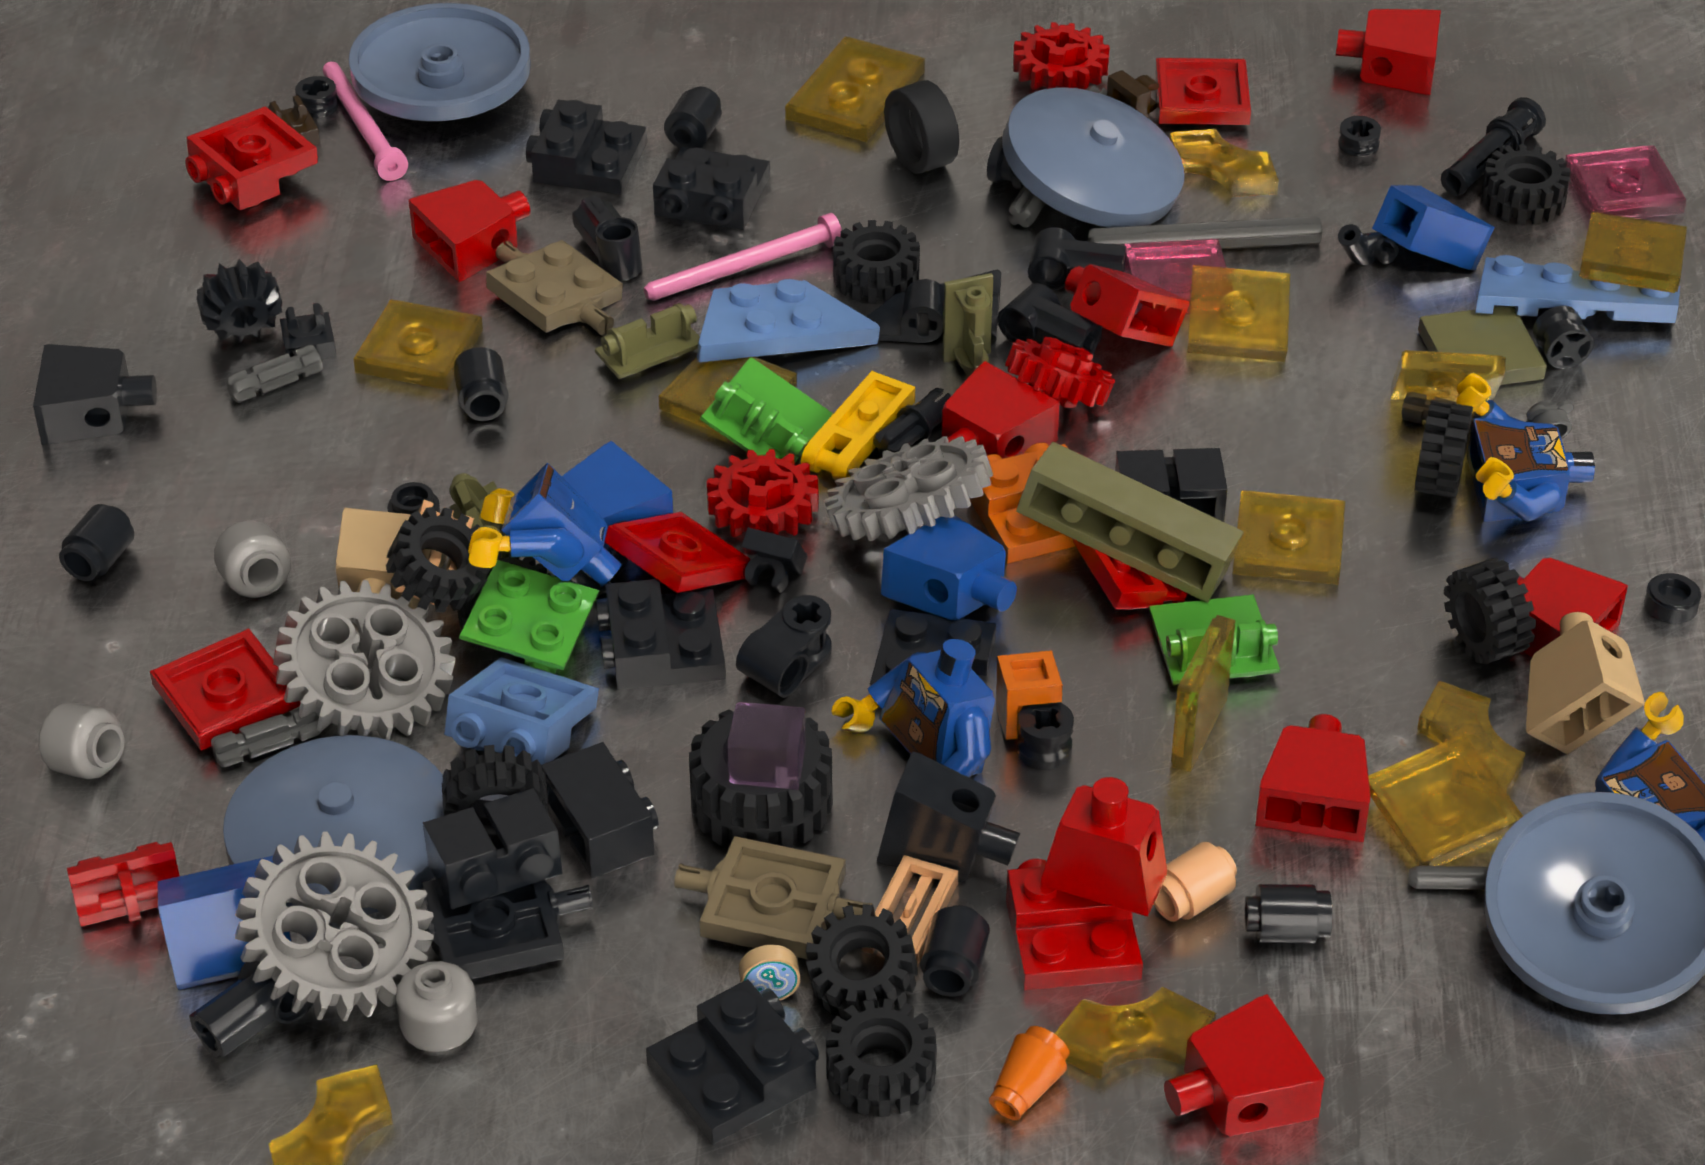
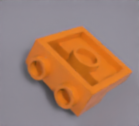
M1046 443L1033 444L1024 454L1004 459L996 454L987 455L993 471V476L989 477L991 485L982 488L983 496L970 498V502L992 539L1003 545L1006 551L1005 561L1007 564L1076 547L1073 543V538L1016 512L1031 469L1049 447Z

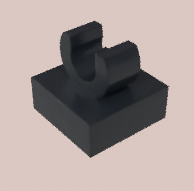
M314 303V314L295 316L294 308L287 307L285 312L286 318L280 319L285 354L289 353V356L292 357L294 356V350L307 345H313L319 352L321 359L337 357L329 312H323L322 306L319 303Z
M749 527L741 546L750 558L745 568V578L748 583L756 586L759 581V575L766 569L775 570V575L771 586L779 593H782L788 585V572L802 575L808 557L798 540Z

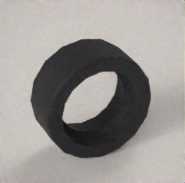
M924 80L892 90L889 93L884 107L885 127L890 144L901 163L915 174L924 173L952 163L958 155L960 144L959 129L954 111L946 95L938 85L929 80Z

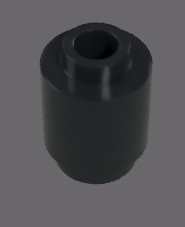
M699 86L685 91L664 123V131L669 141L680 149L681 147L702 148L721 119L720 98L707 87Z
M485 347L471 348L462 352L456 358L453 365L459 405L468 416L475 420H492L503 412L509 397L502 358L496 351Z
M104 504L92 506L62 541L59 560L63 568L73 577L83 581H91L95 577L104 575L134 540V529L129 517L121 509Z
M1258 884L1255 896L1245 897L1244 919L1246 932H1256L1258 944H1315L1317 938H1330L1332 932L1331 893L1329 890H1316L1314 884Z
M955 905L938 910L932 917L920 967L926 986L940 995L951 997L963 995L979 978L990 927L987 921L974 909L963 905Z

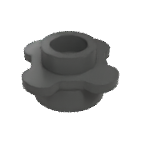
M1554 400L1540 401L1527 411L1526 422L1553 424L1558 427L1561 439H1563L1572 430V424L1567 414L1573 411L1574 405L1570 400H1563L1557 404Z

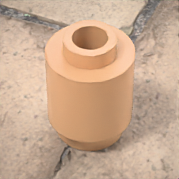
M1209 842L1197 844L1166 864L1167 876L1153 905L1165 919L1171 922H1175L1180 918L1185 920L1193 918L1235 890L1237 868L1233 858L1220 846H1214Z

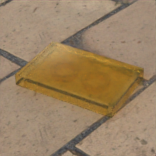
M845 36L786 104L785 119L867 142L885 121L884 107L889 93L892 90L916 83L925 72V58Z
M1592 212L1579 276L1583 279L1671 293L1678 292L1687 226Z

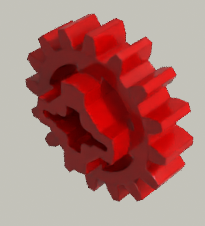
M1051 22L1050 29H1044L1036 25L1034 26V34L1022 32L1021 41L1014 42L1013 72L1019 73L1018 80L1020 82L1031 80V89L1033 90L1042 86L1047 87V89L1065 87L1086 90L1089 87V83L1100 85L1102 83V76H1108L1110 47L1107 44H1103L1104 37L1102 35L1091 36V28L1089 27L1078 31L1075 30L1074 23L1059 26L1056 22Z
M1044 337L1042 344L1032 339H1027L1026 342L1017 339L1012 344L1005 362V366L1008 367L1007 371L1018 375L1017 380L1028 383L1033 389L1060 402L1061 406L1066 408H1076L1078 401L1089 407H1093L1094 404L1104 406L1115 383V379L1111 378L1112 374L1110 372L1101 370L1102 365L1091 361L1093 358L1092 353L1084 348L1074 347L1052 337Z
M753 449L748 450L747 459L744 460L731 455L728 457L729 468L716 465L714 467V478L707 479L708 514L715 515V525L718 528L730 525L731 536L734 538L746 532L748 527L779 535L780 531L785 530L787 533L795 536L798 534V523L810 525L812 523V512H818L819 510L817 475H810V465L807 462L795 466V455L791 453L782 459L776 458L775 449H769L766 455L758 456Z

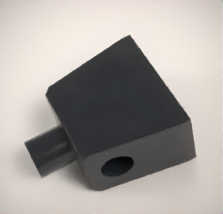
M54 344L44 345L33 403L41 445L120 434L125 430L128 406L156 405L157 386L155 376H129L125 354L121 350Z
M912 751L894 793L877 861L898 867L903 856L906 855L958 870V882H962L968 879L977 855L1009 866L1020 833L988 822L996 798V794L991 788L920 753Z

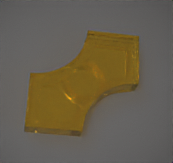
M1217 129L1170 133V140L1182 160L1184 173L1199 174L1216 180L1229 191L1231 197L1273 195L1278 193L1279 180L1268 152L1250 151L1236 147L1225 141Z
M1438 681L1419 716L1417 728L1420 730L1419 733L1435 740L1449 755L1453 764L1452 785L1504 803L1523 768L1526 753L1507 744L1494 731L1488 716L1491 703L1490 698Z
M1161 987L1148 999L1130 1005L1109 1006L1086 999L1081 1000L1054 1034L1061 1038L1069 1049L1070 1054L1066 1062L1102 1079L1115 1067L1137 1059H1164L1184 1066L1187 1039L1193 1032L1214 1022L1217 1013L1165 987Z
M377 1064L317 1080V1098L307 1118L291 1132L277 1137L269 1143L273 1165H347L354 1149L366 1137L381 1128L392 1125L391 1108Z

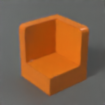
M1052 650L997 656L996 709L1005 740L1017 739L1018 713L1023 706L1062 702L1063 684Z

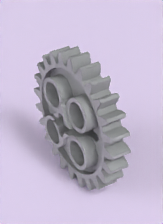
M943 436L936 442H929L927 438L913 447L908 443L903 444L900 451L895 453L889 450L883 451V457L878 460H864L866 466L848 470L850 477L835 481L837 487L827 491L829 498L825 499L824 502L834 531L839 530L842 537L851 534L852 539L857 540L867 535L869 541H873L880 535L887 534L888 539H892L898 532L903 530L913 534L917 526L922 524L933 527L936 524L935 519L939 517L952 518L955 516L954 509L970 507V498L983 496L982 488L991 485L989 477L993 476V471L984 446L977 445L975 439L965 442L964 438L960 436L949 442L947 436Z
M363 580L359 592H352L345 581H340L338 595L334 596L328 589L322 586L319 587L316 602L304 596L301 598L298 612L288 611L285 626L279 628L273 665L278 666L275 681L276 684L287 685L284 696L286 703L302 700L298 713L301 718L312 712L317 713L319 719L316 730L320 732L333 723L338 725V736L347 735L349 730L352 729L357 730L358 736H369L370 731H377L382 739L390 740L392 729L396 727L407 737L411 735L414 720L426 726L429 723L432 710L440 711L445 695L449 694L453 680L452 671L455 664V657L449 655L452 639L440 637L444 624L442 620L426 622L429 606L426 610L420 607L413 610L409 607L410 601L408 602L404 597L401 596L398 600L391 598L390 584L386 583L380 593L377 594L372 593L368 580ZM353 623H355V624L357 625L358 630H359V633H360V637H359L358 631H357V633H356V630H355V627H354ZM377 632H383L389 634L390 636H384ZM324 641H332L337 644H329ZM358 646L360 647L361 653H357ZM392 677H398L404 679L405 681H398L393 679ZM369 684H370L371 690L373 689V692H374V694H375V696H376L377 699H374V698L372 697L371 692H370V689H369ZM338 686H346L351 688L352 690H344L339 688Z
M323 832L318 846L315 848L312 847L304 835L298 837L294 847V854L280 844L276 847L273 855V863L265 859L259 861L254 874L256 878L248 877L242 891L246 898L240 899L235 916L243 921L239 922L235 939L249 942L245 945L240 957L242 962L260 961L253 976V981L257 983L272 978L276 982L270 996L271 999L275 1000L286 992L293 994L292 1011L295 1013L307 1001L314 1003L315 1015L318 1020H322L329 1006H336L342 1021L348 1020L355 1004L358 1005L366 1017L372 1016L377 1005V998L388 1007L394 1004L396 989L402 977L414 967L426 963L428 957L423 952L428 951L434 938L433 934L425 931L434 917L433 912L419 909L423 905L427 892L426 890L419 889L408 890L415 872L408 870L396 874L393 871L398 857L396 853L388 855L381 861L375 857L377 842L372 840L363 851L355 849L353 834H347L342 846H334L329 833ZM307 884H321L331 894L322 895L315 893ZM286 903H292V906L287 907ZM370 907L377 909L386 919L378 920L371 918L362 908ZM330 922L340 925V929L330 926ZM290 931L299 933L305 937L308 943H293L283 933ZM382 943L384 948H378L377 944ZM339 957H353L361 963L363 968H349L341 962Z

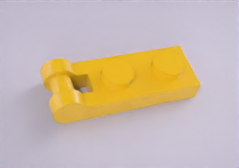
M871 371L807 443L801 456V463L807 462L810 465V471L819 473L821 470L832 473L834 480L850 477L848 470L860 468V465L876 448L873 443L875 435L897 419V414L901 408L915 403V386ZM834 448L842 450L840 454L832 452Z

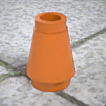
M1030 1026L1025 1033L1017 1034L1014 1037L994 1086V1091L989 1097L990 1105L1002 1116L1011 1120H1019L1024 1112L1067 1071L1066 1059L1070 1052L1064 1041L1053 1032L1039 1026Z

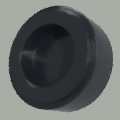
M1675 573L1660 574L1649 581L1644 598V606L1650 615L1660 621L1672 624L1685 623L1696 616L1701 600V591L1698 585L1686 576Z

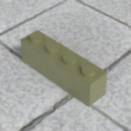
M1055 442L1050 444L1031 469L1016 512L1207 603L1226 575L1244 533L1240 529Z

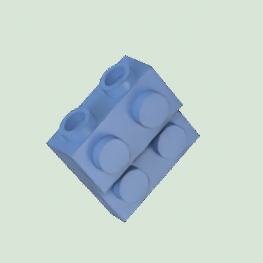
M501 657L449 694L444 735L452 737L462 747L474 748L480 751H484V746L494 745L495 752L502 753L504 745L514 747L516 757L524 750L531 754V762L538 760L542 765L553 761L569 748L572 727L596 709L599 688Z

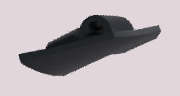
M996 269L978 274H993L991 336H997V317L1000 303L1001 271ZM929 279L917 280L908 286L906 292L895 294L883 305L867 315V318L876 322L880 327L879 341L925 343L938 339L943 334L944 283L939 284Z

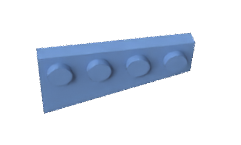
M1501 255L1496 258L1486 257L1475 313L1493 314L1494 305L1516 306V315L1537 316L1538 309L1569 306L1578 312L1581 319L1594 315L1596 310L1606 311V315L1612 320L1675 323L1679 307L1680 286L1671 285L1669 281L1657 277L1636 280L1623 278L1617 272L1610 270H1597L1590 273L1573 270L1570 266L1563 263L1552 262L1543 266L1524 263L1522 259L1515 256Z

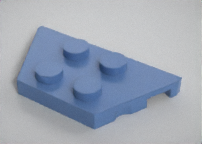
M784 279L778 283L760 285L741 283L728 288L713 289L698 342L697 360L699 362L874 345L878 344L880 327L876 322L806 280Z

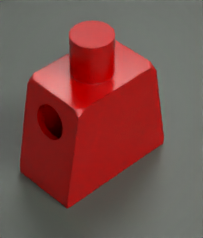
M1372 9L1368 11L1366 32L1339 29L1336 56L1362 58L1360 79L1363 82L1431 95L1441 10Z
M480 180L469 181L409 199L413 238L458 282L468 279L497 262L499 259L496 257V250L501 243L505 245V241H509L513 246L517 247L516 222L529 217L531 214L529 202L520 190L500 198Z
M1088 264L1085 268L1081 266L1073 268L1065 282L1066 291L1074 295L1070 305L1071 310L1119 336L1172 347L1190 304V301L1128 273L1093 264ZM1138 304H1143L1142 309L1135 314Z
M984 361L945 402L942 409V437L947 436L949 442L960 436L964 438L965 442L975 439L977 445L984 446L987 455L996 454L1001 456L1002 459L1021 455L1033 444L1046 443L1050 446L1052 442L1058 441L1060 402Z
M1553 558L1542 559L1525 578L1519 576L1517 580L1518 585L1525 584L1528 590L1524 594L1526 602L1532 601L1534 611L1529 612V616L1536 619V628L1531 629L1535 638L1533 642L1529 643L1530 647L1523 651L1531 657L1560 636L1559 623L1566 614L1572 612L1586 613L1592 617L1594 623L1610 632H1613L1620 625L1628 585Z
M1319 714L1312 717L1308 728L1293 725L1283 728L1261 780L1255 826L1364 842L1370 805L1365 740L1359 735L1342 733V724L1339 719L1328 714Z
M1104 777L1097 780L1093 787L1086 785L1077 787L1057 827L1041 877V885L1148 917L1167 876L1159 810L1152 804L1128 798V786L1118 778Z
M1266 994L1193 1032L1187 1039L1184 1065L1185 1074L1166 1080L1164 1083L1167 1102L1176 1116L1205 1107L1222 1134L1234 1136L1318 1118L1325 1078L1269 995Z

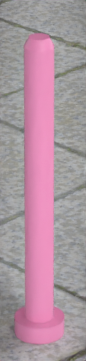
M327 62L323 67V74L336 84V95L374 153L375 170L386 181H394L401 178L408 169L406 156L399 148L390 146L338 63Z
M833 213L819 216L818 225L649 282L643 289L645 297L648 300L656 301L821 243H825L828 248L834 246L836 236L841 237L842 229L840 223Z

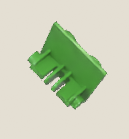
M750 357L729 383L725 381L714 396L715 400L704 412L700 420L746 452L753 449L758 456L766 455L769 449H775L776 458L782 459L791 453L795 455L796 462L802 455L807 443L833 413Z
M497 560L460 633L459 639L524 658V665L556 674L557 669L564 670L598 597L599 590L570 581L564 582L554 576Z
M1254 594L1210 599L1208 603L1198 600L1149 606V612L1173 685L1280 673V667L1272 647L1278 644L1277 627L1275 624H1266L1264 619H1262Z

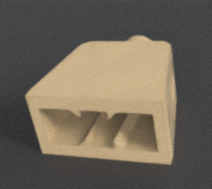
M344 508L336 557L338 588L340 581H345L352 592H359L363 580H368L372 593L379 594L382 587L387 583L391 585V598L398 600L401 597L402 593L397 592L390 582L394 573H387L386 564L389 558L386 557L405 519L408 521L411 514ZM431 549L422 550L427 559ZM443 553L441 556L439 568H442L447 558V556ZM412 597L409 607L414 610L417 608L420 600Z
M1572 612L1563 616L1559 623L1560 636L1537 651L1530 661L1526 733L1567 755L1645 705L1628 644L1623 638L1594 623L1592 617L1583 612Z

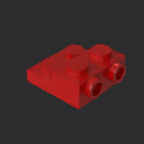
M266 106L186 137L188 157L185 160V164L191 179L195 183L206 181L211 186L213 195L220 204L224 205L231 202L239 210L257 206L265 200L280 195V178L294 175L300 170L318 163L317 147Z
M1029 859L1020 864L1017 869L1007 870L1006 904L1024 991L1142 980L1143 962L1133 924V912L1041 885V877L1047 862L1044 859Z

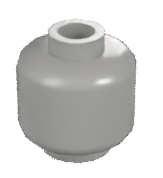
M253 520L238 522L228 527L221 534L214 548V563L220 575L229 587L241 596L259 598L270 595L284 584L291 570V556L285 543L265 523Z
M70 702L58 705L47 715L39 732L38 746L42 760L49 769L69 776L93 779L100 778L108 773L119 761L124 750L125 739L120 722L111 711L98 706Z
M444 961L427 962L414 967L402 977L396 989V1007L399 1027L406 1041L421 1050L441 1052L456 1048L471 1037L477 1026V1003L474 984L466 971L458 965Z

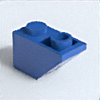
M1391 185L1372 227L1373 230L1382 233L1408 250L1468 270H1476L1495 228L1426 188L1416 185Z

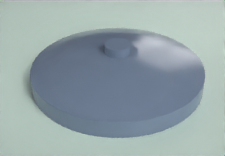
M434 3L396 11L369 25L353 42L349 53V67L355 91L372 107L404 119L448 121L484 113L511 99L526 83L530 74L531 59L527 36L519 25L505 15L476 5Z
M1062 87L1043 89L1031 93L1015 105L1003 131L1002 145L1004 155L1010 168L1022 184L1036 197L1054 209L1090 224L1104 227L1152 224L1163 218L1172 209L1184 183L1182 160L1168 136L1139 111L1119 100L1097 92Z
M358 735L332 736L290 747L267 759L255 768L238 786L231 797L225 813L223 827L229 864L233 865L273 856L276 847L280 844L294 854V847L298 837L304 835L312 847L315 848L318 846L322 833L328 832L334 846H342L345 837L350 833L353 834L356 850L363 851L372 840L377 842L375 857L381 861L388 855L396 853L398 857L393 871L399 874L404 871L413 870L415 875L408 890H420L423 888L422 882L430 881L434 878L428 865L423 822L443 816L441 784L443 783V775L433 763L417 751L397 742L378 737ZM307 884L315 893L322 895L331 894L321 884ZM286 903V906L290 907L292 903ZM370 907L362 908L367 915L379 912L377 909Z
M1586 792L1567 795L1544 803L1520 818L1505 833L1492 855L1484 891L1485 919L1492 941L1504 962L1525 984L1539 994L1563 1006L1595 1014L1616 1015L1642 1012L1664 1005L1687 992L1705 974V841L1690 825L1674 813L1657 804L1630 795L1611 792Z

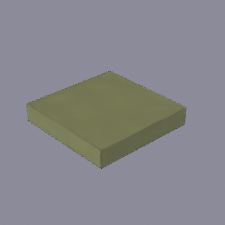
M1514 306L1494 307L1493 314L1475 313V309L1421 316L1419 319L1418 331L1449 391H1457V385L1471 373L1481 376L1489 386L1545 378L1547 365L1520 316L1516 315Z

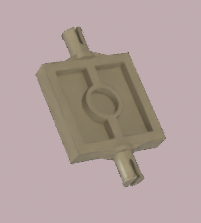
M560 240L556 243L548 244L546 247L529 254L523 253L509 241H505V245L501 243L498 246L496 257L506 264L486 272V288L547 333L565 324L578 322L588 324L600 335H605V332L607 333L609 329L613 328L614 319L604 313L602 309L622 300L623 283L565 241Z
M734 836L726 857L712 871L680 863L674 880V886L677 889L682 888L707 894L708 901L699 921L700 937L752 948L763 945H780L791 950L796 957L807 959V942L813 943L811 933L816 925L824 930L827 929L824 917L833 912L839 921L844 918L842 907L853 905L854 914L862 915L863 904L873 905L872 903L840 898V889L846 875V859Z

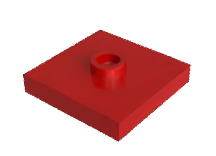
M1156 58L1155 76L1156 82L1159 83V88L1156 89L1159 124L1250 125L1251 105L1246 60Z
M683 512L609 525L605 537L607 545L676 593L746 579L745 568L750 558Z
M249 628L150 671L152 685L200 750L210 747L211 740L215 736L230 731L235 733V735L239 734V728L284 714L300 707L301 704L300 701L285 702L284 696L287 685L276 684L275 681L278 666L273 665V658Z

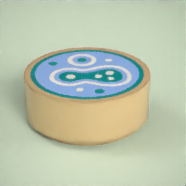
M780 945L756 947L746 953L739 963L740 983L748 979L759 992L769 988L777 995L780 1001L792 995L799 987L800 971L796 955L786 947Z

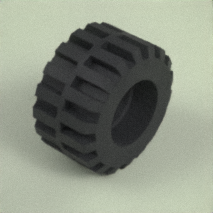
M753 704L741 706V711L733 712L730 709L719 714V721L709 720L701 727L702 734L694 736L691 742V752H689L691 809L693 817L697 818L698 827L704 834L712 833V841L723 846L727 843L731 844L734 836L793 848V843L796 841L805 844L813 838V830H822L827 823V814L831 813L833 805L832 748H829V738L825 731H818V723L811 717L801 719L800 711L792 708L783 711L778 710V705L765 704V708H754Z

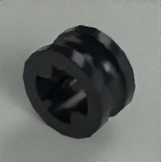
M312 76L301 80L296 85L295 93L301 98L312 118L326 117L337 110L336 84L330 78Z
M1360 115L1344 119L1339 131L1341 135L1338 141L1340 149L1354 156H1368L1379 149L1381 127L1376 120Z

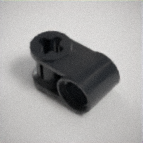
M802 595L788 601L775 616L760 629L751 633L744 641L736 658L737 670L781 697H788L794 693L802 681L819 665L827 661L831 655L832 641L826 633V629L831 623L829 604L822 598L813 595Z

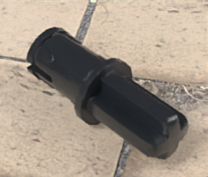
M935 388L915 405H907L901 408L897 414V419L875 435L873 443L879 449L878 454L883 457V451L889 450L895 453L900 451L903 444L908 443L911 446L914 443H920L924 439H929L932 429L942 422V409L951 395L947 393L935 402L944 392L942 388Z

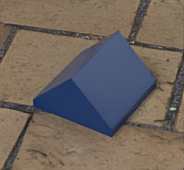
M273 856L158 881V909L178 990L239 976L241 968L245 963L242 962L240 957L245 945L249 942L235 939L239 922L243 921L235 916L240 899L246 898L242 891L248 877L256 878L254 874L259 861L265 859L273 863ZM284 932V936L292 942L290 932Z

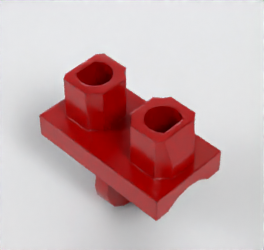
M158 842L137 846L133 852L105 859L97 856L81 860L77 866L67 868L81 927L128 915L129 922L141 920V911L158 907V881L180 876L172 842L161 845Z

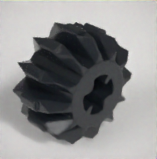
M238 259L234 267L229 268L219 263L218 274L203 275V287L197 289L196 297L200 316L207 330H214L220 340L233 335L241 343L245 335L253 334L260 339L261 328L275 327L276 315L282 313L280 290L276 278L273 277L271 272H265V269L261 267L259 262L246 267Z

